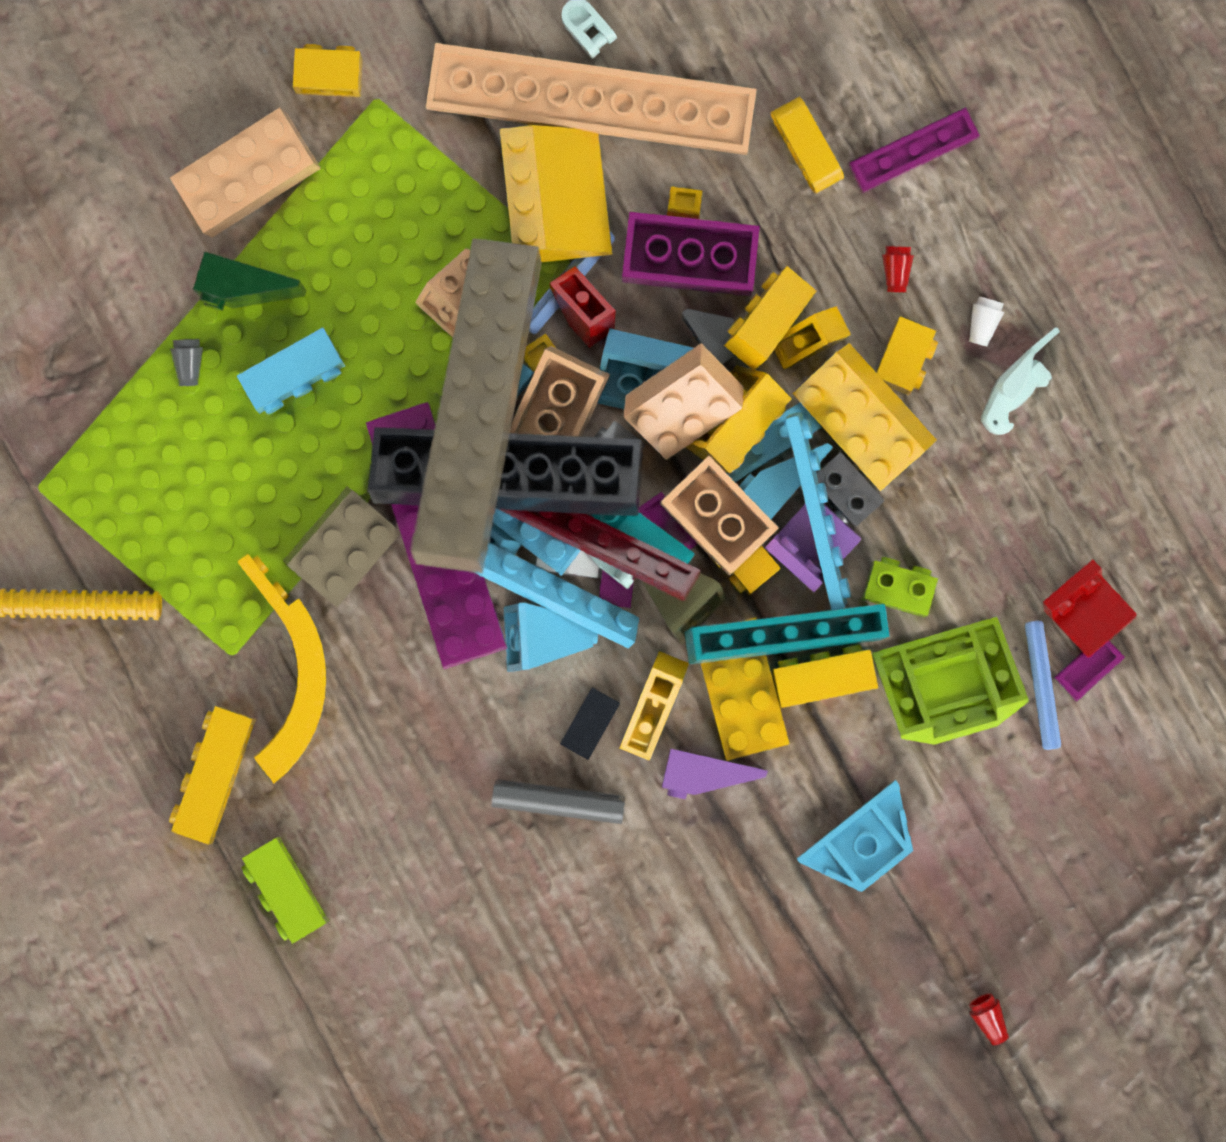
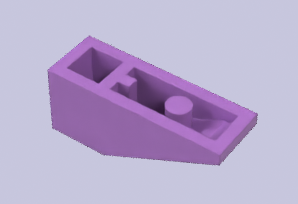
M670 749L662 788L668 789V796L686 799L687 793L696 795L765 778L767 770Z

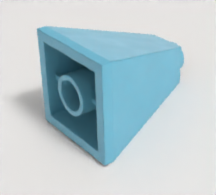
M517 603L503 607L505 642L508 648L506 649L507 672L528 670L593 647V644H597L598 633L549 609L527 603Z

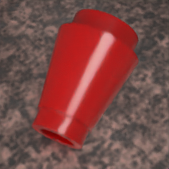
M885 246V254H882L887 292L907 293L914 255H911V247Z
M988 993L975 998L969 1003L971 1009L969 1015L990 1041L991 1045H999L1009 1039L999 999H995L993 994Z

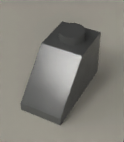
M686 309L682 312L681 318L698 344L702 343L723 366L737 358L735 354L724 346L731 336L727 331L734 323L733 318Z

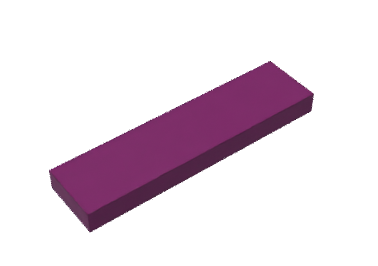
M965 107L850 162L849 167L863 194L978 139L980 134Z

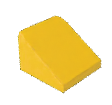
M671 186L667 216L699 219L703 190Z

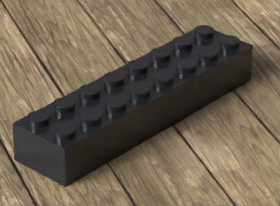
M374 427L368 492L373 503L420 506L435 430ZM510 433L495 509L638 516L643 460L641 439Z

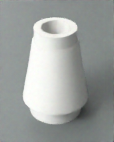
M978 297L977 303H973L969 342L988 346L989 340H991L1004 314L1002 312L1004 303Z

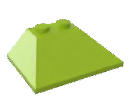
M998 617L872 653L901 739L933 745L997 727L1029 702Z

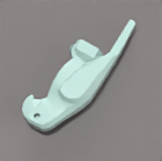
M1058 328L1051 330L1029 348L996 380L981 415V422L990 433L995 435L1008 433L1014 426L1013 423H1009V412L1025 403L1036 387H1045L1052 379L1051 373L1040 361L1033 360V357L1059 333L1060 330Z

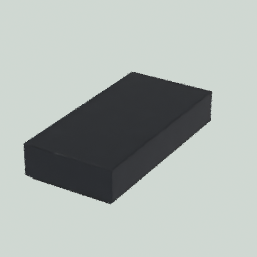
M592 687L560 745L589 760L618 709L620 702Z

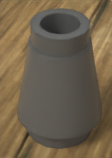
M200 339L173 340V348H170L179 386L198 385L203 347H200Z

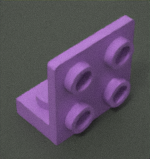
M805 503L765 548L809 589L815 592L824 582V577ZM824 504L826 515H832L835 524L836 534L831 535L834 547H840L842 558L844 559L861 541V537Z

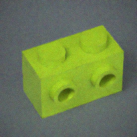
M881 557L880 561L874 560L870 567L861 600L878 605L885 604V607L920 617H927L938 578L931 576L932 571L919 566H913L912 571L899 567L900 561L887 557Z

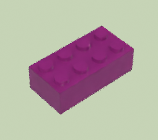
M629 212L622 283L751 297L754 286L760 226Z

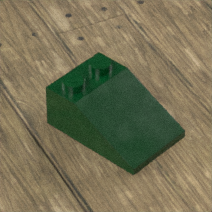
M205 251L193 286V290L200 297L199 300L205 302V306L223 311L224 306L234 309L305 297L307 291L298 279Z

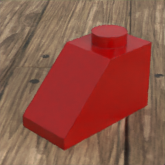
M576 266L549 283V287L569 326L589 348L608 336L609 328L615 330L616 310Z

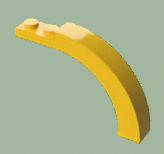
M247 554L237 562L285 624L293 642L297 659V687L291 710L277 734L254 755V759L271 781L276 783L298 761L317 728L325 699V658L317 629L301 600L297 598L287 605L284 600L289 597L278 581L272 585L264 574L269 570L258 555L251 558Z

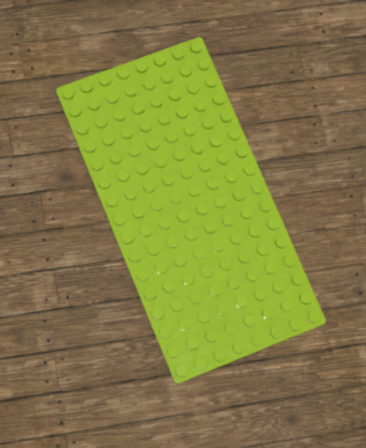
M375 99L369 104L318 163L321 169L302 181L235 258V261L300 280L307 290L305 297L234 309L224 306L223 311L204 305L205 302L199 300L38 486L41 494L154 591H159L164 600L229 655H236L274 612L273 607L237 561L247 554L251 558L258 555L269 570L264 574L272 585L278 581L285 592L289 594L302 578L285 564L284 558L347 486L367 503L371 499L368 492L372 441L366 422L428 402L436 424L453 337L415 303L427 282L463 250H471L473 238L512 243L508 208L380 99ZM568 259L542 262L534 306L550 288L549 283L558 278L570 264ZM324 328L345 364L344 367L339 369L341 374L328 382H324L322 379L311 385L312 390L299 398H295L292 395L283 400L284 406L273 413L266 414L265 411L258 413L237 375L317 330ZM200 339V347H203L198 385L179 386L170 348H173V340Z

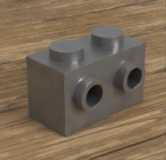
M841 452L817 473L818 482L825 484L828 502L835 509L834 513L844 523L850 525L852 529L857 527L885 501Z

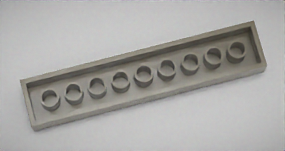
M474 238L472 240L411 549L416 564L483 573L542 265L537 246Z

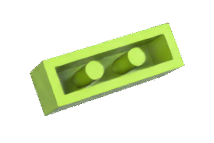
M280 837L271 840L242 858L245 863L241 867L244 875L251 884L256 882L262 892L258 895V898L267 912L272 910L278 919L275 927L284 941L289 938L293 944L329 922Z

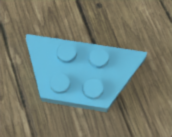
M896 780L890 783L796 858L797 861L863 892L913 852L899 783Z

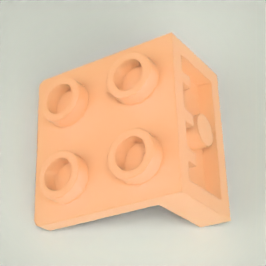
M469 249L463 250L429 280L415 302L452 337L454 336L470 255Z

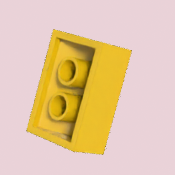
M738 365L730 373L743 386V409L686 446L687 449L702 460L710 456L724 472L729 474L741 466L745 459L744 456L753 445L758 444L764 438L767 428L774 420L783 415L786 405L792 399L767 373Z

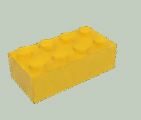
M850 343L837 351L792 393L880 491L937 441Z

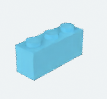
M321 328L240 373L237 377L255 410L258 413L265 411L266 414H270L283 407L282 401L294 395L295 398H299L312 390L311 385L321 379L324 382H328L341 374L339 369L344 367L345 364L324 328Z

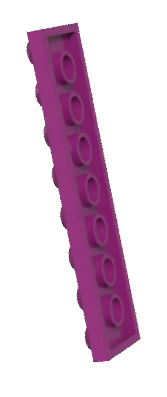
M428 402L366 422L372 445L374 427L435 430L436 427ZM391 504L444 670L508 649L485 578L471 571L416 564L411 549L420 506Z

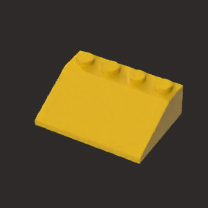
M537 125L500 129L512 243L537 246L541 262L612 255L599 135L576 128Z

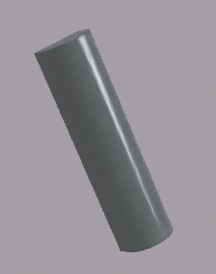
M497 779L493 787L491 807L622 824L625 797L622 795Z

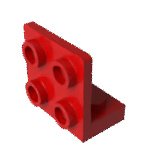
M1093 559L1043 601L1044 612L1088 658L1137 617L1136 612L1102 577V568Z

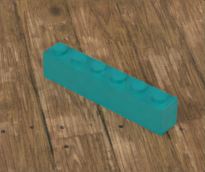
M885 604L693 627L684 632L689 665L873 642L890 637Z

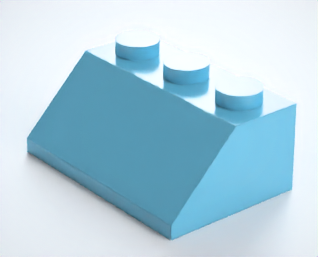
M609 328L600 370L609 373L610 376L597 403L624 409L625 395L685 355L693 347Z

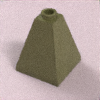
M701 573L685 601L642 581L674 637L681 645L686 642L685 631L693 627H700L727 600L721 585L716 580Z

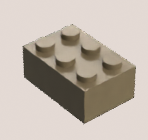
M347 486L283 561L328 601L338 607L401 533Z

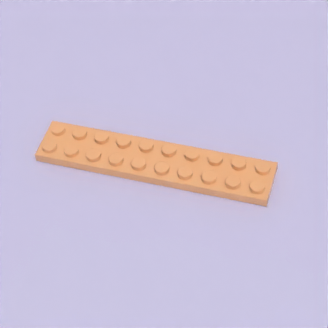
M435 43L426 109L540 126L576 128L603 135L747 155L757 89Z

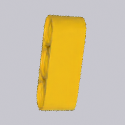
M800 96L770 112L777 130L814 194L844 179V174L838 161Z

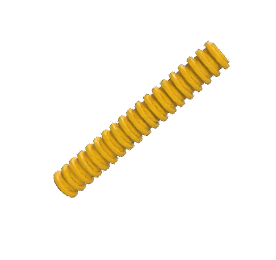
M1 588L0 617L5 618L9 614L11 618H15L17 615L20 618H26L27 615H30L31 618H36L37 615H40L41 618H46L47 615H50L51 618L56 619L60 615L62 619H66L68 616H71L72 619H77L78 616H81L82 619H87L88 616H91L92 619H98V616H101L102 619H108L109 616H112L113 620H118L120 616L123 620H128L129 617H132L133 620H138L139 617H142L143 620H149V617H153V620H159L162 614V596L159 591H154L153 594H150L149 591H144L143 594H140L139 591H134L133 594H129V591H123L122 594H119V591H113L112 594H109L107 590H103L101 594L98 590H93L92 593H89L88 590H82L81 593H78V590H72L71 593H68V590H62L61 593H58L56 589H52L48 593L47 589H42L40 592L37 589H31L30 592H27V589H21L20 592H17L16 589H10L7 592L5 588Z

